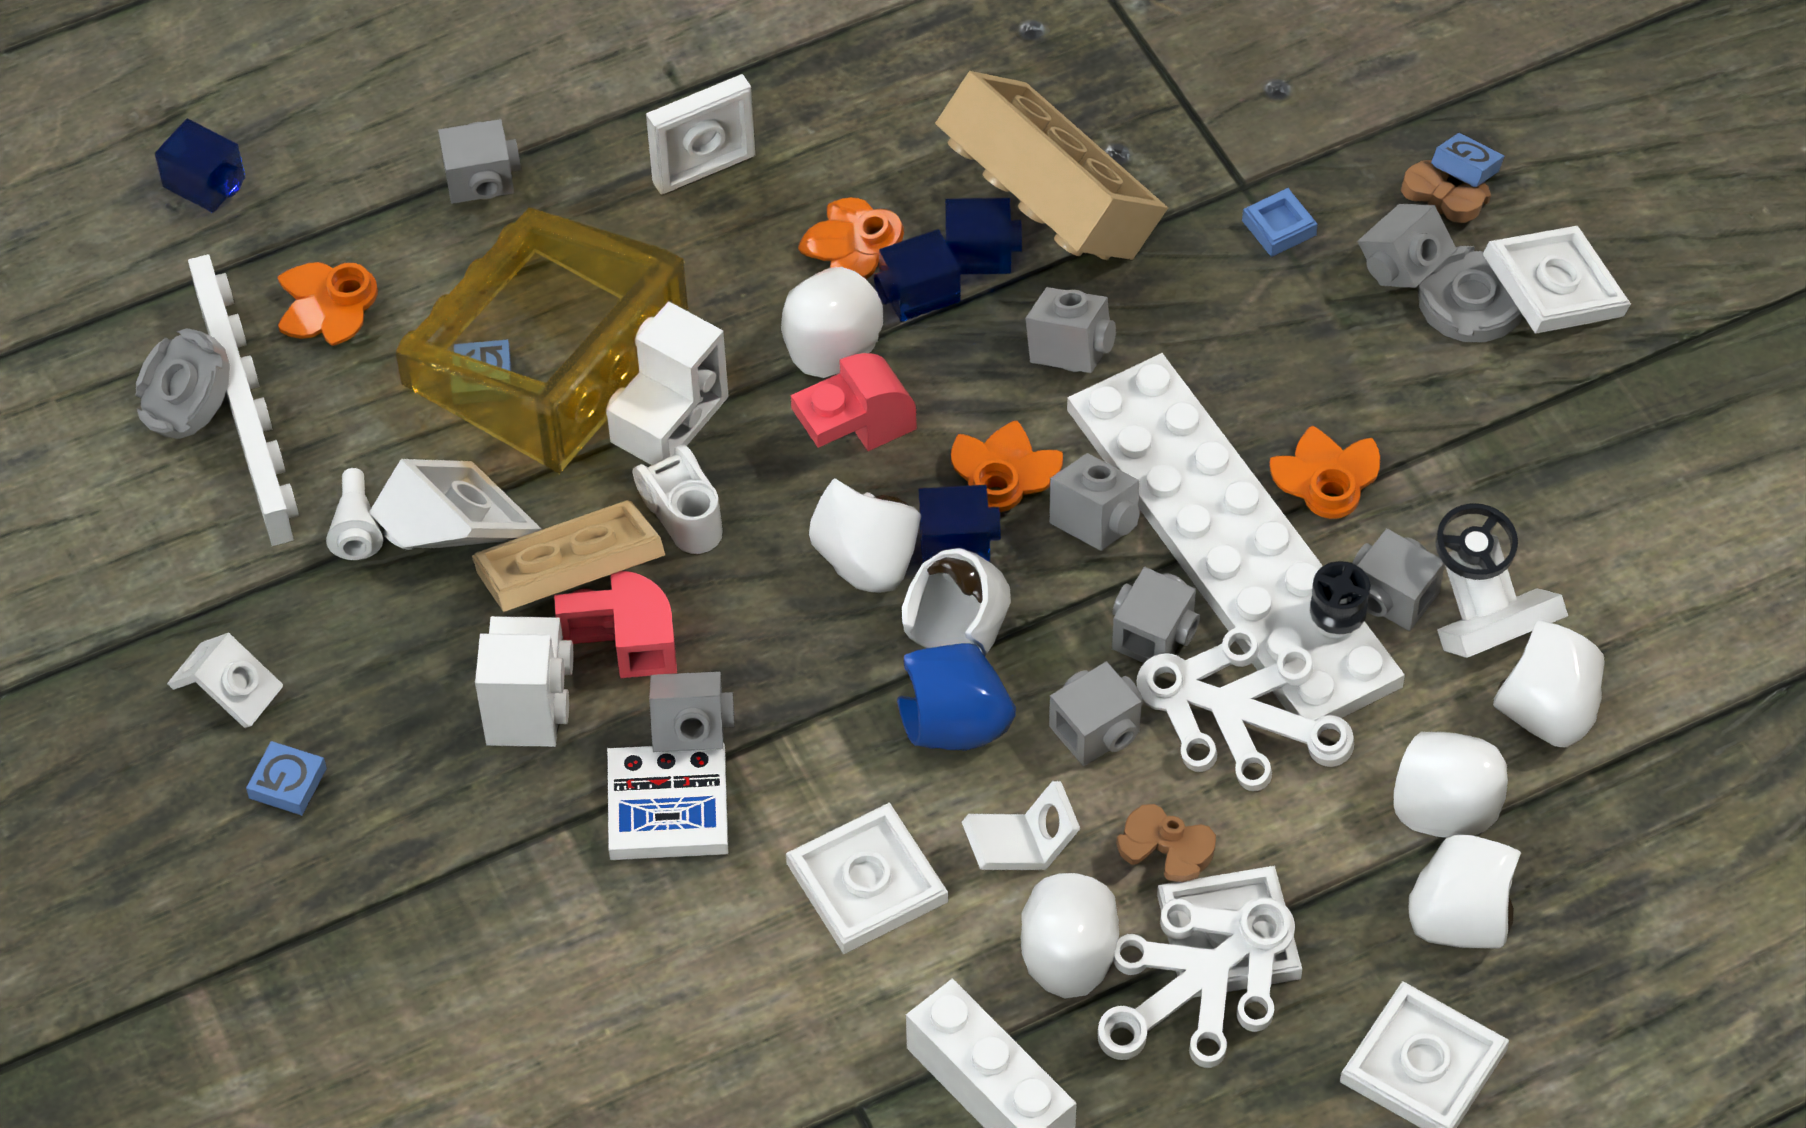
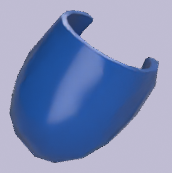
M961 643L917 650L904 656V668L912 681L916 698L899 696L897 704L906 734L914 746L967 751L985 746L1008 731L1016 716V706L998 674L976 644Z

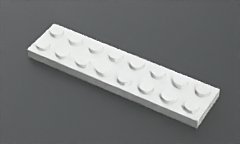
M1163 353L1068 397L1067 411L1104 462L1139 480L1138 507L1227 630L1230 631L1234 628L1242 627L1254 633L1259 648L1258 656L1252 662L1256 670H1261L1276 663L1279 654L1287 647L1299 646L1309 652L1313 664V673L1310 679L1301 685L1287 684L1273 691L1286 711L1314 721L1327 715L1343 718L1403 687L1405 674L1365 621L1355 631L1340 635L1328 633L1314 623L1309 611L1314 575L1323 565ZM1347 598L1341 599L1340 604H1345ZM1244 639L1236 640L1237 644L1246 654L1251 648L1250 642ZM1292 658L1286 662L1284 669L1289 673L1297 674L1304 670L1306 663L1300 658Z

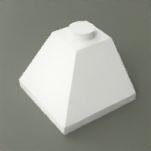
M401 459L369 511V514L385 529V537L394 545L406 550L511 541L542 530L472 461Z

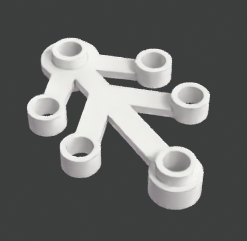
M1238 627L1228 631L1223 638L1222 644L1187 660L1174 654H1158L1148 659L1138 672L1137 688L1141 693L1143 701L1155 710L1167 711L1182 743L1181 755L1183 762L1192 771L1203 772L1209 770L1217 760V750L1213 739L1207 734L1200 733L1189 704L1213 712L1236 761L1235 771L1238 782L1249 791L1264 789L1271 781L1272 770L1267 757L1257 752L1244 723L1307 744L1312 759L1323 766L1335 767L1341 765L1353 753V732L1350 725L1344 719L1338 716L1327 715L1314 721L1254 700L1287 684L1301 685L1310 679L1313 673L1312 659L1309 652L1302 647L1290 646L1285 648L1279 654L1276 663L1219 688L1201 682L1200 680L1232 664L1244 667L1255 661L1259 652L1257 639L1249 629ZM1239 639L1247 640L1251 644L1250 650L1243 655L1232 653L1230 646ZM1292 658H1300L1306 663L1304 670L1297 674L1287 672L1284 666ZM1162 673H1171L1176 677L1174 685L1167 689L1157 687L1155 680ZM1334 729L1340 733L1341 737L1336 744L1326 746L1318 740L1319 735L1324 730ZM1196 744H1204L1210 749V752L1205 759L1196 761L1188 756L1190 748ZM1251 763H1258L1264 767L1265 771L1259 779L1250 780L1243 775L1244 768Z
M1269 897L1254 898L1246 902L1239 911L1194 906L1188 900L1181 898L1172 899L1164 905L1161 911L1160 925L1163 932L1170 938L1184 939L1189 937L1194 930L1231 936L1214 950L1147 942L1137 934H1126L1120 937L1113 958V962L1120 972L1127 975H1136L1148 967L1181 971L1183 973L1136 1009L1128 1006H1116L1106 1011L1101 1017L1098 1026V1042L1101 1049L1108 1056L1118 1060H1127L1135 1057L1144 1048L1148 1031L1202 991L1198 1030L1191 1037L1189 1053L1192 1060L1201 1067L1212 1068L1219 1065L1223 1061L1227 1049V1041L1222 1033L1228 972L1248 955L1247 993L1239 1000L1237 1019L1246 1030L1258 1032L1266 1029L1272 1022L1274 1015V1003L1270 997L1273 957L1288 948L1295 931L1292 913L1282 902ZM1173 911H1183L1189 916L1190 922L1183 927H1176L1168 921L1167 917ZM1259 921H1267L1273 925L1275 933L1270 937H1260L1254 932L1253 925ZM1127 946H1134L1141 950L1143 957L1135 963H1129L1122 959L1120 952ZM1252 1002L1260 1003L1265 1007L1267 1014L1261 1019L1254 1020L1246 1015L1244 1008ZM1125 1028L1133 1034L1134 1039L1127 1045H1118L1112 1041L1110 1035L1115 1029ZM1205 1038L1213 1039L1219 1045L1220 1050L1212 1056H1206L1199 1052L1197 1043Z

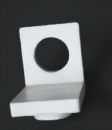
M230 633L201 642L167 683L174 690L196 682L244 728L253 725L283 687V684Z
M1052 781L1026 814H968L962 821L978 865L982 870H1046L1080 830L1061 781ZM1052 805L1055 806L1059 814V828L1054 838L1049 836L1046 829V815Z

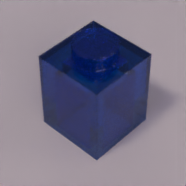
M188 118L154 153L162 186L212 213L227 198L234 196L239 191L243 180L246 178L238 144Z
M1010 198L945 199L946 275L1011 274V252H1022L1021 219L1011 220Z
M939 229L879 249V272L873 276L875 288L884 305L891 303L900 322L961 302V268Z
M987 486L919 488V513L921 514L919 527L922 563L941 551L957 548L976 553L990 562V541L1001 540L999 507H988Z

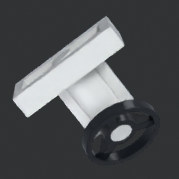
M1470 503L1452 509L1443 517L1436 534V550L1446 566L1462 617L1459 621L1437 629L1444 651L1468 658L1533 631L1537 620L1553 623L1568 616L1561 594L1537 588L1516 597L1508 567L1513 562L1517 551L1518 536L1514 525L1505 514L1485 504ZM1480 514L1489 517L1482 527L1472 526L1466 528L1460 536L1443 534L1446 526L1459 516ZM1497 522L1504 528L1510 540V553L1505 560L1498 537L1491 535ZM1445 547H1447V548H1449V549H1451V550H1453V551L1447 552V550H1446Z

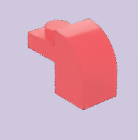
M861 353L839 360V374L791 395V409L818 448L855 432L867 451H870L917 429L915 402L886 360L876 354Z
M619 571L611 574L612 590L595 591L592 589H580L569 594L554 595L556 618H560L563 640H572L573 644L615 640L620 679L677 673L671 607L662 589L650 579L637 573Z

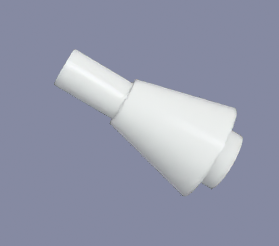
M357 468L347 469L342 474V497L326 537V544L329 550L336 556L347 560H361L371 557L380 550L383 544V536L378 523L369 514L371 506L365 496L364 473Z

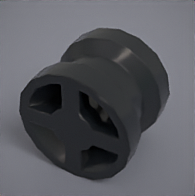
M1336 561L1322 566L1314 575L1309 611L1312 620L1319 628L1328 633L1340 635L1351 633L1363 624L1366 619L1371 584L1368 575L1362 568L1350 562ZM1347 598L1345 604H1340L1341 599Z

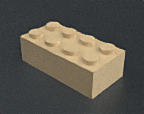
M969 71L935 122L950 137L947 143L955 152L967 159H975L985 168L983 176L987 181L1003 191L1012 192L1020 200L1018 204L1019 209L1032 220L1041 224L1046 223L1056 232L1054 236L1056 243L1073 255L1081 256L1082 253H1089L1104 260H1109L1110 257L1133 260L1168 209L1163 202L1026 82Z

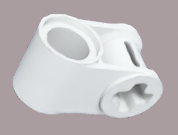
M683 444L675 448V455L649 467L640 464L633 468L634 481L643 501L649 510L656 514L678 548L690 554H702L712 550L719 544L723 532L719 497L716 489L702 472L692 451Z

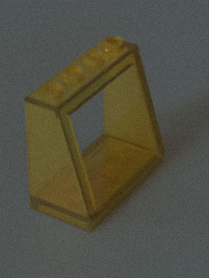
M529 207L515 223H509L504 227L497 242L482 258H477L470 264L464 278L449 294L442 295L436 301L431 314L416 330L409 331L402 338L396 351L401 384L560 474L608 420L606 408L612 395L619 388H626L639 373L635 338L642 323L649 317H655L668 301L688 311L684 259L666 249ZM535 253L621 299L546 383L447 350Z

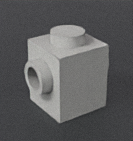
M501 119L438 129L451 204L477 199H491L496 196L514 193L511 172L521 170L516 139L505 140Z
M1398 204L1357 241L1367 260L1366 264L1370 274L1378 281L1380 286L1416 288L1457 250L1435 205Z
M1046 287L1025 318L1030 363L1064 368L1072 372L1092 373L1103 354L1109 353L1114 345L1116 325L1109 318L1108 298L1104 296L1086 294L1079 290H1061Z
M1086 453L1050 478L1049 523L1102 551L1120 537L1129 534L1138 525L1140 515L1138 507L1139 480Z
M1387 528L1373 546L1368 543L1364 544L1352 562L1362 568L1369 577L1371 587L1367 602V612L1377 617H1385L1408 631L1412 630L1440 593L1445 566L1442 560L1427 551L1418 541L1408 537L1403 538Z
M1144 567L1133 586L1126 583L1121 588L1114 603L1113 615L1115 616L1113 618L1112 649L1145 663L1148 659L1158 654H1174L1179 644L1188 646L1195 635L1200 621V614L1194 612L1196 588L1187 585L1175 575L1161 574Z
M1106 661L1091 671L1083 670L1074 674L1067 680L1063 688L1050 695L1049 727L1084 767L1108 751L1118 752L1124 749L1135 739L1140 732L1143 699L1135 683L1127 676L1120 677Z
M721 672L651 675L649 702L653 752L723 749L724 728L734 727L735 723L733 692L722 693Z

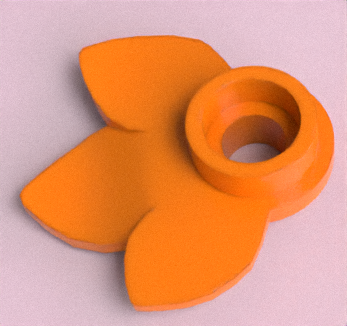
M842 198L827 205L826 211L829 220L819 222L809 228L802 237L798 250L805 256L823 261H831L830 268L844 267L868 279L874 274L879 261L893 257L900 250L903 242L904 227L898 215L893 211L873 209L865 200L859 198Z
M314 262L285 271L278 276V282L296 300L281 318L278 324L279 331L287 336L299 339L312 338L323 333V337L331 346L348 341L361 329L364 322V311L377 298L378 288L374 276L357 263H343L332 268L324 263Z
M1012 421L993 433L984 443L974 437L958 434L952 446L951 462L954 470L968 482L969 497L977 507L988 512H1004L1014 508L1021 501L1023 495L1042 492L1049 488L1050 478L1062 469L1063 453L1058 450L1033 452L1029 438L1018 421ZM1000 487L1002 490H991L990 488Z
M1311 426L1299 440L1295 457H1271L1269 465L1273 481L1280 489L1293 496L1303 498L1313 513L1324 518L1337 519L1351 514L1359 504L1360 490L1377 479L1380 471V454L1377 444L1372 438L1359 440L1342 450L1317 427ZM1334 493L1338 496H1328L1325 494Z

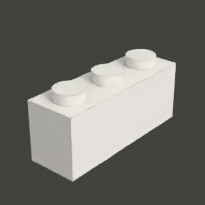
M953 978L906 1014L907 1049L984 1128H1075L1077 1103Z

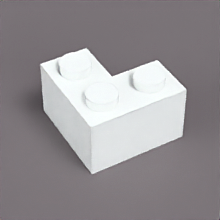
M669 301L655 317L647 318L640 326L635 338L639 373L626 388L621 387L612 395L606 408L610 442L651 465L675 455V448L683 444L687 446L729 397L723 330Z
M491 616L489 634H480L475 686L486 745L556 747L558 724H568L569 691L564 689L565 675H572L573 642L572 640H563L560 618Z

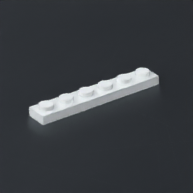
M209 254L188 259L208 335L214 337L225 348L229 360V385L226 395L271 545L275 546L293 541L289 518L299 516L290 483L279 486L276 477L277 474L286 472L278 442L274 440L266 443L263 434L264 431L272 430L264 397L253 400L250 389L260 387L252 357L249 355L240 358L238 348L247 345L239 315L228 316L225 306L234 304L226 273L215 275Z

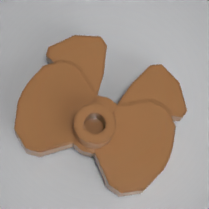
M1432 160L1420 161L1412 165L1405 172L1401 192L1405 198L1411 201H1428L1427 205H1435L1438 213L1445 214L1446 218L1452 222L1466 223L1475 219L1480 214L1483 203L1488 204L1491 198L1489 187L1484 182L1478 187H1473L1467 183H1462L1455 187L1452 183L1447 182L1449 174L1434 167L1431 164Z
M1147 804L1141 805L1131 812L1126 820L1124 834H1120L1117 837L1116 845L1120 856L1131 865L1139 864L1155 849L1167 854L1164 869L1166 879L1186 882L1198 878L1199 874L1211 863L1215 851L1216 834L1209 826L1202 824L1185 827L1183 820L1179 817L1167 816L1158 805Z

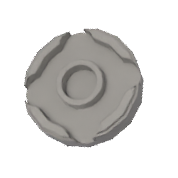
M1475 246L1456 247L1457 250L1419 284L1418 295L1421 312L1427 322L1441 334L1462 342H1488L1504 337L1519 325L1523 317L1522 313L1483 256L1484 252L1474 251Z
M188 328L177 331L181 335L176 336L172 340L164 338L153 348L143 362L136 381L135 396L141 398L142 410L137 409L139 419L151 431L174 439L194 435L208 424L221 406L229 385L230 364L225 348L214 337Z

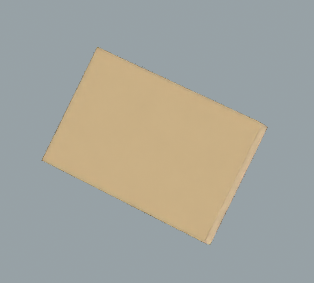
M626 500L476 552L475 555H472L477 574L502 611L505 612L665 556L661 537L632 501Z

